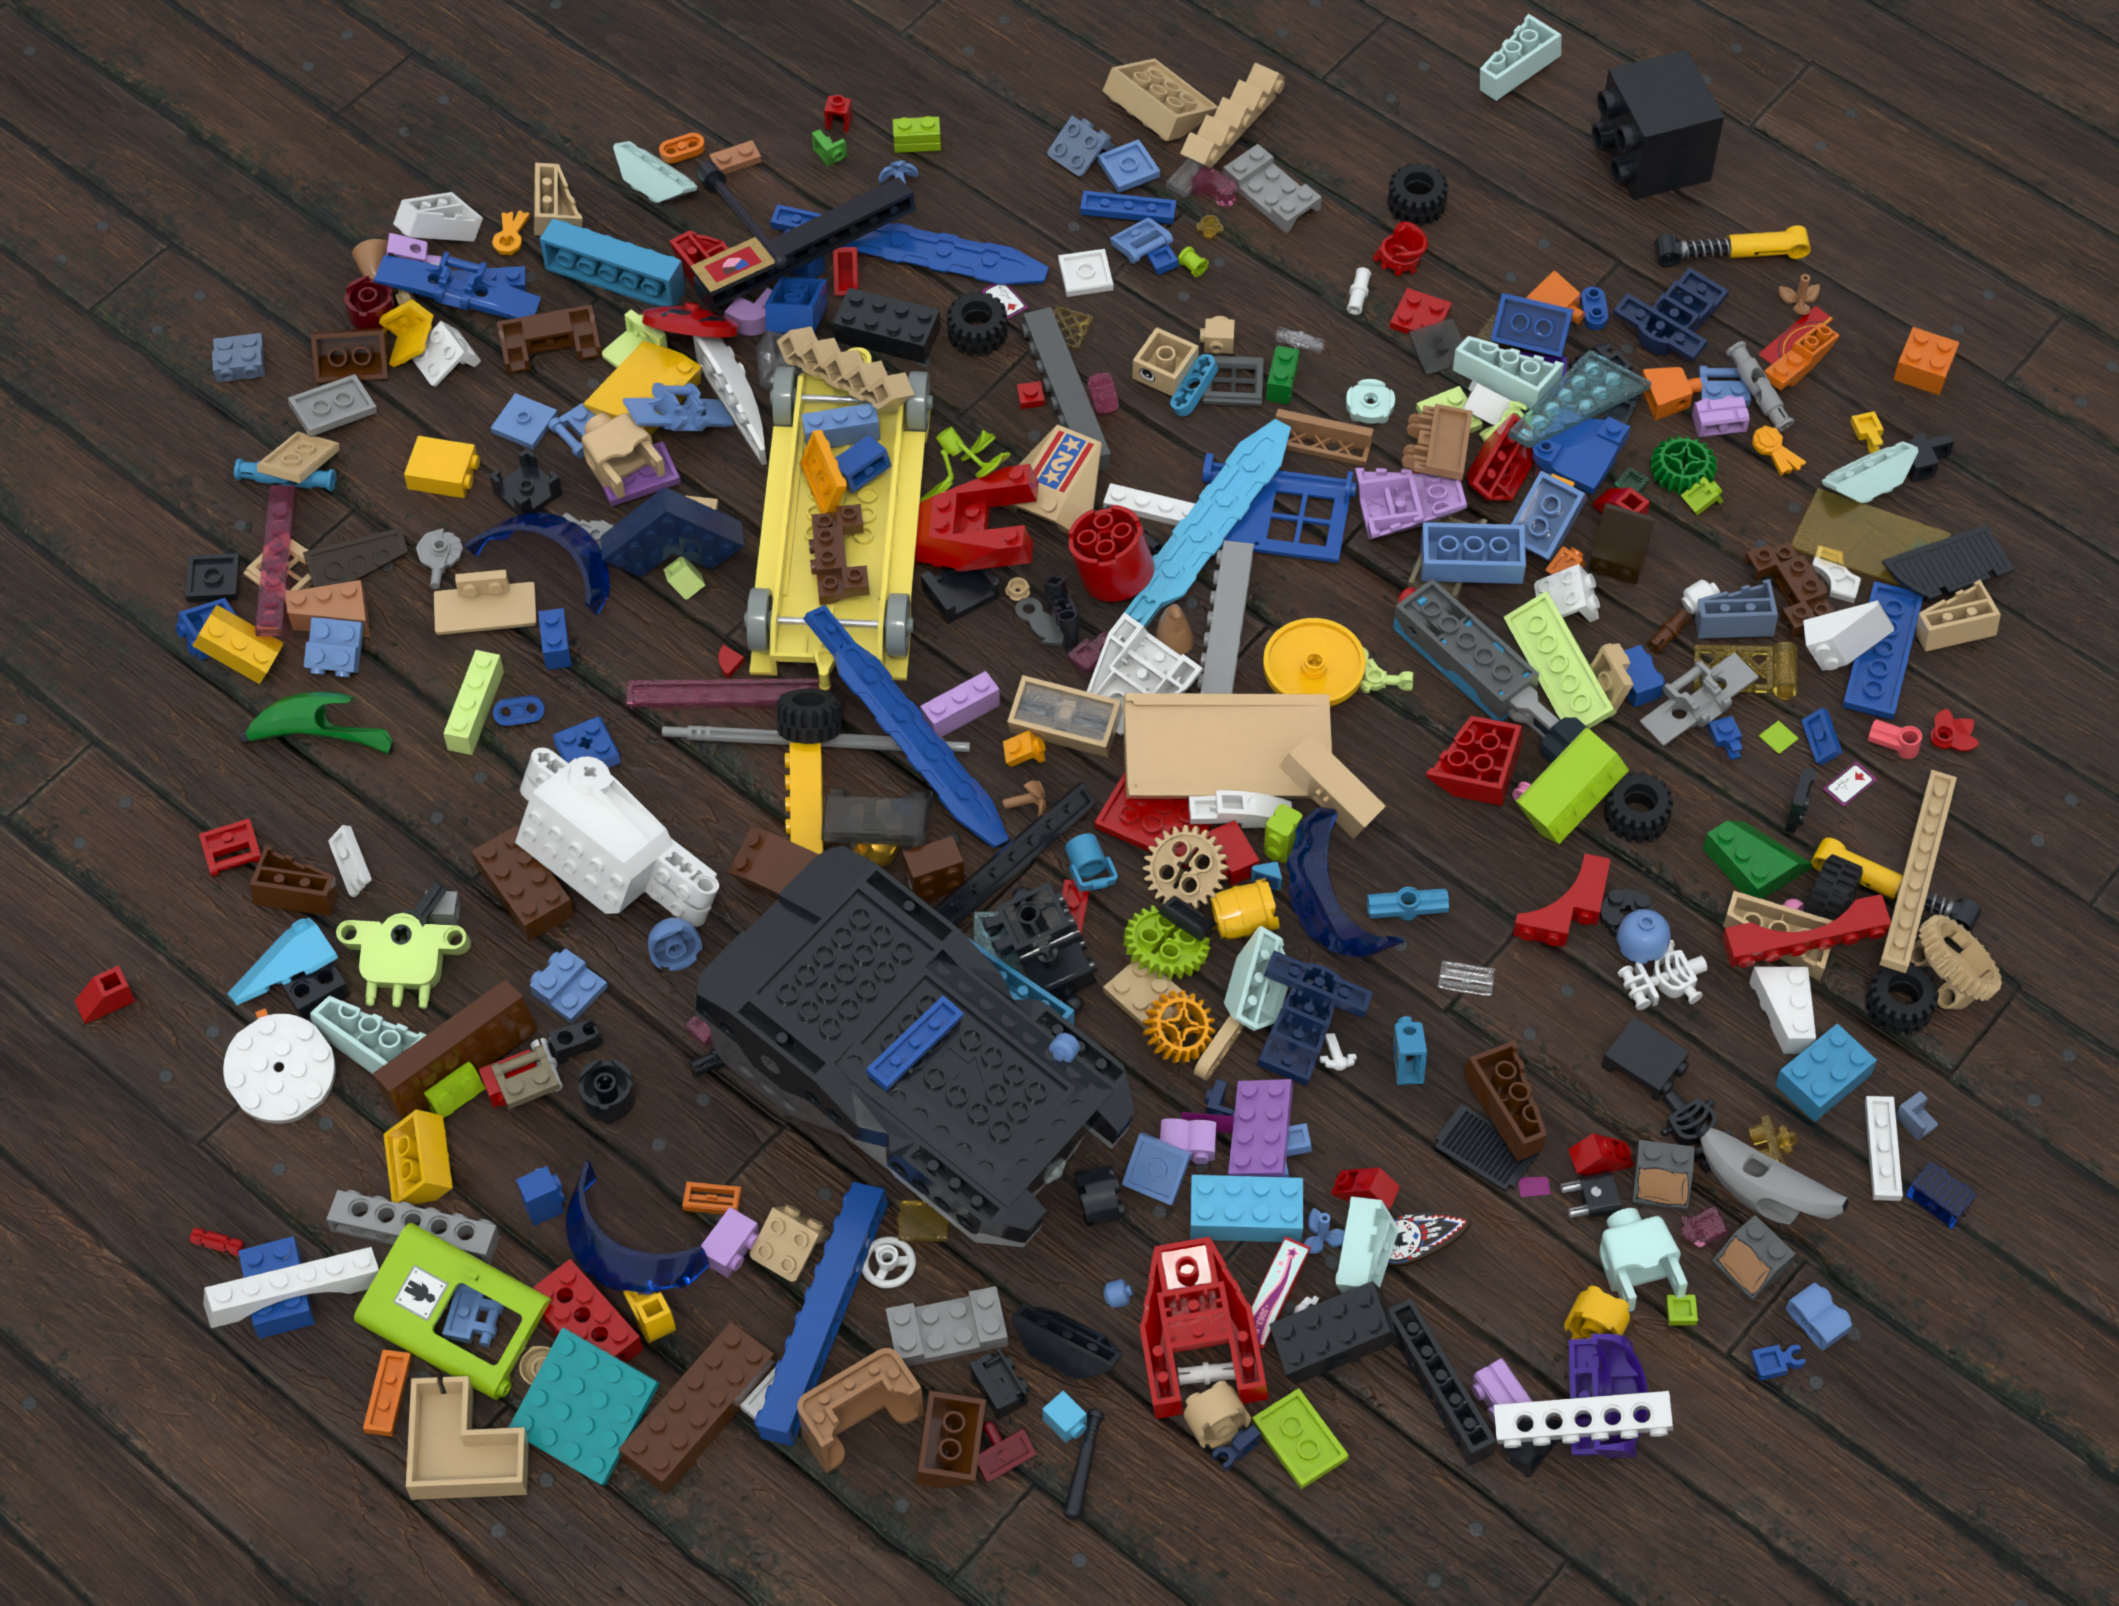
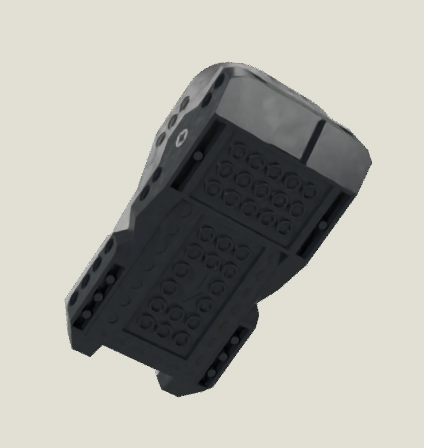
M844 846L827 849L816 856L778 894V899L745 933L741 932L703 970L697 980L695 1015L710 1027L714 1048L728 1067L786 1114L844 1135L870 1157L891 1171L895 1178L977 1243L1024 1247L1042 1227L1047 1212L1035 1196L1045 1185L1062 1176L1068 1159L1078 1149L1087 1131L1091 1132L1112 1149L1129 1130L1135 1113L1127 1075L1120 1061L1045 1002L1035 999L1013 1000L1001 973L960 929L875 862ZM944 995L964 1013L963 1018L893 1086L885 1091L865 1073L866 1068ZM1060 1033L1071 1034L1079 1043L1080 1050L1072 1062L1054 1059L1053 1053L1049 1050V1045Z

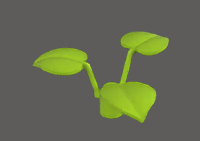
M948 427L936 437L943 447L940 453L943 455L948 477L920 498V503L932 496L945 492L953 484L954 475L947 454H951L953 457L963 450L966 454L961 458V461L971 457L982 468L975 475L977 478H981L993 472L1001 463L1007 460L1011 455L1010 452L1001 453L989 463H983L974 454L986 448L996 438L995 435L982 430L979 438L969 450L953 427Z

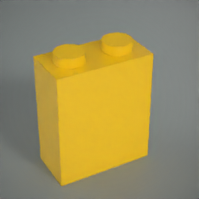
M418 436L404 473L407 488L409 490L465 498L467 490L472 488L474 470L479 468L480 456L477 455L475 445Z

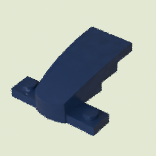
M1689 267L1679 281L1675 280L1665 294H1661L1653 308L1627 293L1613 310V315L1638 329L1637 339L1647 350L1664 356L1675 351L1691 362H1694L1707 346V340L1695 332L1728 297L1729 290Z
M1274 950L1264 976L1292 989L1279 1012L1256 1065L1307 1086L1329 1028L1334 1006L1363 1018L1373 992L1342 979L1336 972L1325 966L1315 963H1303Z

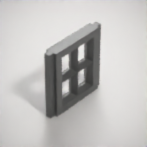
M1213 356L1218 369H1232L1231 378L1214 377L1204 392L1203 404L1262 407L1264 358ZM1255 370L1254 379L1236 378V371ZM1213 383L1231 384V392L1213 391ZM1236 384L1254 385V393L1236 392Z

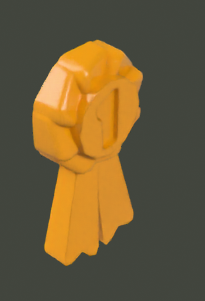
M519 210L515 219L513 212L508 214L502 213L503 231L494 235L492 241L494 250L500 255L511 256L515 252L520 251L522 238L518 233L530 218L529 212L523 213Z
M1763 426L1754 432L1752 437L1753 447L1758 453L1771 456L1780 476H1783L1785 473L1790 474L1793 469L1799 472L1800 468L1806 464L1805 460L1782 446L1783 436L1776 428Z

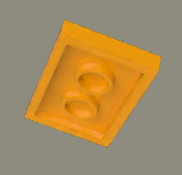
M813 430L799 464L820 513L836 512V506L840 505L843 493L847 489V483L841 475L838 461L834 458L830 449V443L826 440L823 431Z

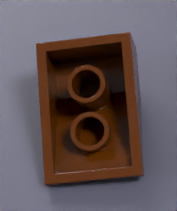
M751 826L727 873L747 887L778 897V894L819 854L771 832Z

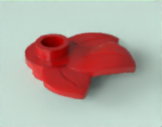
M1948 709L1937 713L1934 718L1935 727L1930 734V740L1933 745L1941 749L1953 748L1962 752L1973 750L1979 745V741L1970 736L1974 728L1973 719H1954Z

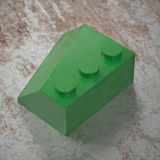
M1727 820L1707 833L1703 846L1706 854L1741 893L1760 899L1766 898L1814 868L1810 861L1744 821Z

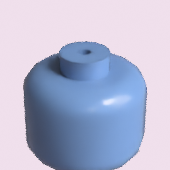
M1060 1033L1049 1045V1050L1053 1053L1054 1059L1072 1062L1078 1054L1080 1046L1077 1039L1071 1034Z
M1123 1279L1106 1283L1103 1290L1106 1303L1112 1308L1129 1305L1130 1296L1134 1295L1132 1286L1127 1285Z

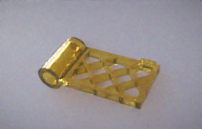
M1779 642L1774 646L1695 645L1694 663L1701 661L1711 670L1716 664L1725 660V657L1729 654L1736 653L1754 669L1753 671L1756 675L1759 673L1767 679V684H1755L1753 682L1740 692L1773 693L1783 700L1790 699L1798 693V648L1794 643ZM1700 653H1711L1715 659L1707 664L1700 658ZM1754 655H1767V660L1761 665H1758L1751 658ZM1701 675L1694 679V691H1698L1702 687V683H1700ZM1716 681L1722 690L1726 688L1725 683Z

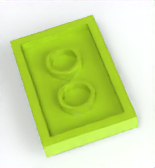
M1299 1388L1252 1417L1253 1425L1261 1433V1436L1301 1490L1349 1458L1348 1453Z

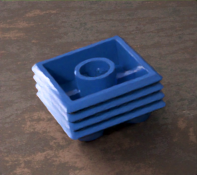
M600 716L553 734L555 746L561 758L568 764L575 758L578 759L580 757L597 758L608 768L620 763L619 752Z

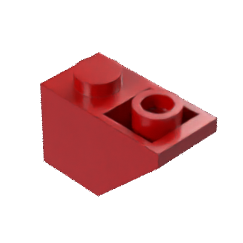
M1609 488L1593 502L1592 506L1603 513L1605 504L1608 503L1647 515L1650 501L1632 488Z
M119 965L94 976L75 1000V1004L85 1024L135 1002Z
M1592 1133L1568 1149L1577 1174L1590 1175L1605 1171L1616 1172L1634 1166L1629 1146L1625 1141Z
M1380 1167L1341 1170L1336 1178L1331 1194L1347 1202L1351 1201V1197L1382 1200L1386 1208L1391 1209L1400 1186Z

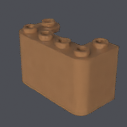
M882 1348L800 1397L797 1409L802 1436L825 1473L839 1466L845 1458L844 1447L836 1435L883 1407L900 1424H908L924 1415L921 1387L895 1350Z

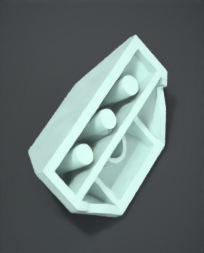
M627 141L614 144L613 149L623 180L629 183L634 190L647 195L648 199L652 202L661 203L673 200L697 190L698 186L691 179L644 149L638 148L634 143Z
M1902 441L1893 447H1886L1870 453L1829 473L1822 480V484L1860 503L1870 502L1874 497L1882 493H1888L1894 487L1904 482L1918 454V447Z
M1262 926L1257 928L1237 956L1224 1004L1231 1017L1253 1031L1275 1023L1288 986L1264 976L1273 951L1275 950L1284 955L1285 952L1282 948L1284 946L1283 939Z

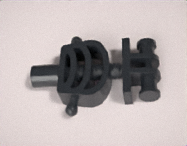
M1672 1090L1663 1098V1101L1673 1114L1668 1116L1667 1128L1661 1129L1662 1136H1668L1671 1133L1679 1145L1693 1146L1701 1142L1695 1132L1699 1126L1705 1123L1706 1119L1710 1123L1709 1127L1715 1128L1717 1114L1711 1108L1715 1105L1713 1099H1708L1705 1103L1701 1098H1696L1687 1104L1676 1090ZM1729 1129L1724 1131V1133L1730 1136L1732 1135V1132ZM1702 1146L1694 1151V1163L1705 1157ZM1707 1159L1699 1161L1701 1170L1708 1174L1711 1168Z

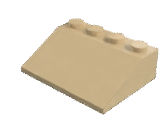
M1155 58L1112 67L1103 88V92L1113 102L1120 104L1126 109L1127 113L1137 117L1144 126L1154 130L1165 141L1182 138L1203 123L1206 114L1212 116L1218 108L1217 105Z

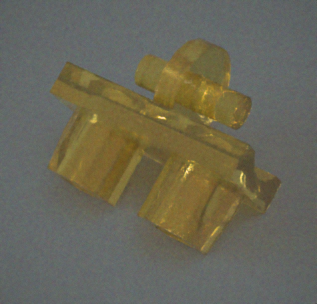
M1770 1116L1761 1117L1762 1124L1749 1128L1752 1142L1754 1145L1768 1142L1769 1148L1759 1150V1152L1784 1164L1780 1148L1784 1149L1785 1154L1792 1153V1145L1798 1141L1797 1134L1795 1132H1787L1786 1126H1780L1778 1128L1779 1134L1776 1135Z

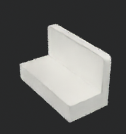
M1472 380L1468 388L1472 392L1463 409L1473 411V415L1492 425L1497 424L1501 421L1500 418L1504 412L1510 408L1509 402L1512 400Z

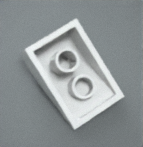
M1878 600L1803 620L1806 646L1822 671L1834 670L1848 665L1894 631V626Z

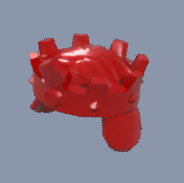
M1407 221L1399 222L1395 226L1393 234L1383 240L1372 259L1376 262H1379L1381 259L1382 264L1380 267L1384 270L1388 267L1396 270L1395 275L1401 276L1403 271H1410L1413 274L1416 272L1417 265L1421 263L1420 258L1423 256L1422 254L1427 250V236L1415 224Z

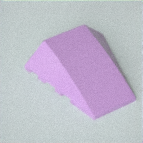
M1355 468L1360 508L1368 540L1423 526V522L1431 523L1467 508L1460 480L1425 473H1412L1411 469H1402L1401 473L1387 472V469L1376 468V472H1364V468Z

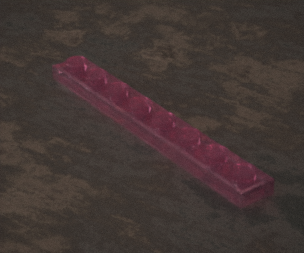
M270 485L255 626L256 636H282L296 495L295 485Z
M819 678L628 680L626 703L627 707L777 706V699L781 695L797 689H820ZM830 678L831 687L826 691L832 693V678Z

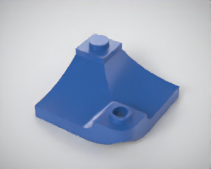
M1562 409L1543 437L1540 436L1534 444L1532 456L1537 465L1548 474H1555L1575 482V487L1593 495L1615 464L1618 453L1627 442L1630 426L1609 416L1606 420L1592 419Z

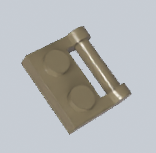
M542 1044L534 1047V1051L502 1064L497 1062L490 1065L509 1109L560 1089L559 1082ZM539 1060L541 1064L508 1079L504 1077V1074Z

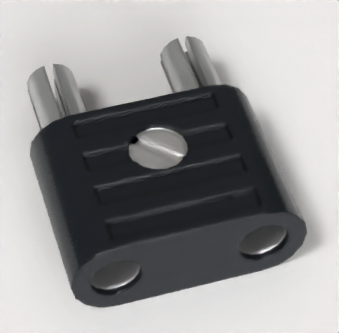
M1611 1171L1579 1176L1577 1181L1560 1185L1562 1193L1579 1190L1584 1204L1583 1206L1568 1208L1570 1218L1587 1215L1590 1218L1622 1210L1621 1200Z

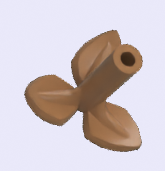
M1807 274L1801 275L1797 293L1793 289L1779 286L1778 290L1784 302L1787 304L1796 303L1792 310L1800 315L1810 313V307L1806 303H1813L1820 292L1819 284L1809 286L1810 276Z
M1032 780L1024 784V787L1029 792L1028 794L1003 799L1005 809L1031 803L1037 804L1039 808L1038 817L1047 808L1044 799L1046 798L1045 791L1040 781Z

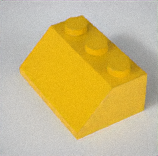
M216 605L192 646L260 684L284 643Z
M416 1109L384 1133L392 1202H408L415 1205L436 1201L452 1189L449 1154L445 1136L446 1131L442 1115Z

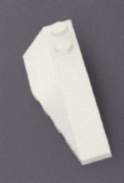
M693 336L697 364L702 366V373L762 466L767 464L760 414L752 389L745 377L746 372L743 365L735 361L732 348L730 346L726 347L721 338Z

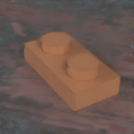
M753 140L709 154L710 161L714 162L724 174L762 162L761 155Z

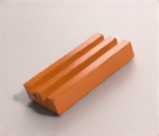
M687 1182L682 1205L683 1211L724 1215L729 1207L739 1212L738 1207L740 1206L742 1188L739 1186ZM691 1191L734 1195V1198L719 1197L717 1195L691 1194Z

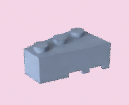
M1770 579L1763 580L1761 585L1751 588L1749 585L1743 586L1740 591L1730 594L1725 591L1698 599L1695 615L1698 639L1774 636L1778 613Z

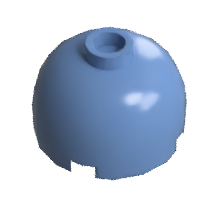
M1638 909L1627 914L1621 921L1616 940L1620 946L1621 953L1633 962L1646 964L1648 961L1660 960L1667 953L1671 940L1670 927L1665 918L1656 911Z
M671 917L660 921L652 928L647 941L651 961L656 967L662 969L661 966L668 967L670 971L681 970L693 964L697 960L696 955L699 953V950L702 951L703 948L696 928L682 918Z

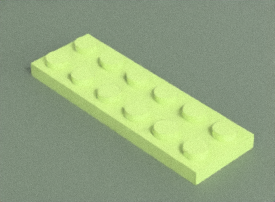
M1547 591L1504 616L1527 661L1539 673L1538 680L1560 720L1564 717H1577L1590 729L1617 713Z

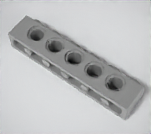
M337 1190L326 1219L332 1232L394 1245L407 1224L420 1223L419 1227L489 1265L500 1238L497 1226L489 1220H471L462 1214H444L435 1208H417L408 1202L394 1203L381 1196H374L373 1198L363 1196L354 1190H348L347 1192ZM362 1211L367 1212L364 1216H356L358 1213ZM393 1217L390 1222H382L385 1218ZM439 1229H447L442 1234H435ZM466 1235H473L469 1240H461Z

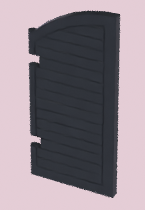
M1987 524L1882 561L1886 570L1901 585L1915 594L1926 598L1928 601L1941 597V589H1945L1946 593L1950 594L1973 586L1974 582L1981 580V582L1990 580L1988 574L1990 572L1995 577H1999L2015 571Z

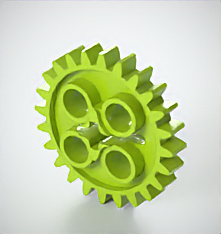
M1151 905L1150 912L1142 908L1140 915L1134 913L1133 919L1128 921L1125 928L1123 946L1127 947L1126 955H1132L1131 963L1140 962L1139 970L1146 967L1148 968L1147 975L1157 972L1158 979L1163 974H1166L1168 979L1171 980L1173 974H1176L1179 979H1182L1184 972L1188 976H1192L1193 969L1199 971L1201 964H1205L1210 949L1208 946L1210 938L1206 937L1200 942L1158 913L1159 910L1154 905Z

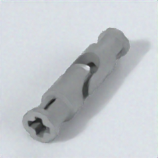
M1740 341L1726 351L1727 356L1731 357L1735 362L1737 372L1755 397L1764 415L1770 418L1779 433L1785 431L1794 424V419L1789 418L1783 408L1784 403L1771 386L1770 381L1756 359L1752 358L1745 348L1746 343ZM1752 378H1756L1758 380L1755 383H1753Z

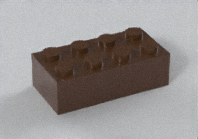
M516 825L473 849L471 852L477 870L527 940L531 941L574 916L571 899L550 870L515 843L519 832V827Z

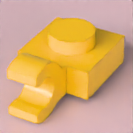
M1875 411L1852 416L1850 423L1858 440L1866 439L1869 453L1880 450L1879 446L1883 445L1880 436H1882L1884 429Z

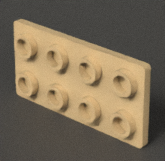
M506 570L455 574L457 589L434 592L436 635L527 627L537 624L534 582L509 584Z

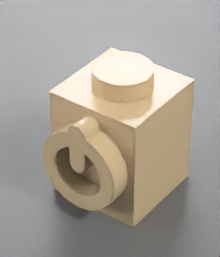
M1224 316L1206 319L1205 328H1200V343H1205L1204 353L1233 354L1235 320H1230Z

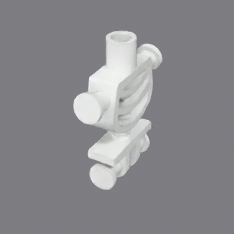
M1670 940L1667 953L1660 960L1656 961L1655 959L1652 977H1649L1643 965L1637 962L1634 969L1632 966L1623 967L1618 971V975L1623 977L1625 989H1632L1628 995L1630 999H1634L1637 1003L1635 1005L1637 1010H1643L1649 1007L1650 1004L1652 1006L1658 1004L1659 995L1654 986H1657L1661 992L1671 998H1678L1686 994L1689 998V1004H1694L1703 996L1700 991L1697 992L1695 989L1697 983L1696 975L1707 971V964L1703 956L1687 961L1682 950L1674 951L1675 943L1673 940ZM1661 965H1663L1664 971L1662 973H1660L1659 967Z

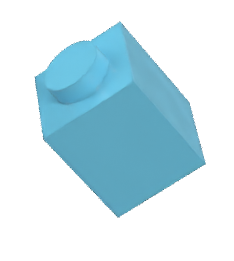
M1064 1391L1042 1409L1043 1421L1065 1443L1072 1438L1077 1439L1087 1428V1413Z

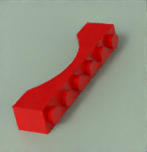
M1880 894L1855 900L1850 908L1839 918L1813 930L1782 932L1764 928L1750 922L1725 928L1722 940L1731 967L1739 966L1745 968L1757 961L1773 962L1780 959L1781 956L1790 954L1792 956H1800L1813 949L1824 951L1836 944L1844 943V945H1851L1857 943L1860 939L1868 937L1870 939H1879L1888 933L1891 920L1883 896Z

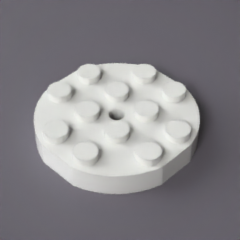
M272 1014L257 1019L236 1034L227 1049L224 1059V1080L229 1092L246 1114L267 1123L285 1124L300 1120L323 1104L335 1080V1058L328 1042L314 1024L290 1014ZM283 1063L284 1070L276 1072L274 1070L275 1064Z

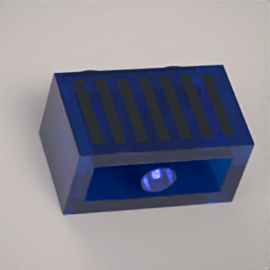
M1930 1161L1912 1182L1906 1196L1953 1229L1971 1208L1977 1194L1967 1184L1959 1182L1950 1176L1945 1168L1937 1166Z

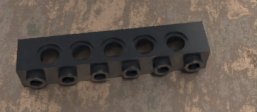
M1412 1298L1389 1308L1400 1340L1396 1344L1467 1465L1470 1466L1493 1455L1497 1442Z

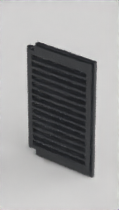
M1463 1103L1460 1104L1435 1138L1438 1142L1435 1145L1437 1150L1504 1192L1508 1190V1187L1515 1188L1540 1154L1537 1153L1517 1161L1493 1122Z

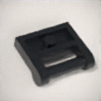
M1807 767L1801 773L1784 831L1795 834L1797 824L1803 825L1811 799L1809 795L1810 789L1817 779V771L1813 768Z

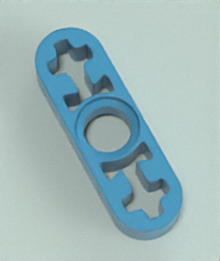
M1203 354L1199 356L1174 393L1170 404L1176 415H1189L1216 375L1218 365L1212 355ZM1200 382L1198 387L1189 389L1191 383Z

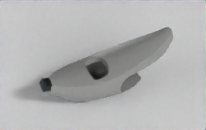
M1706 1123L1699 1126L1695 1134L1701 1140L1703 1153L1717 1179L1738 1201L1758 1215L1776 1223L1791 1224L1800 1211L1816 1217L1830 1219L1847 1210L1849 1204L1848 1197L1834 1192L1722 1131L1710 1128Z

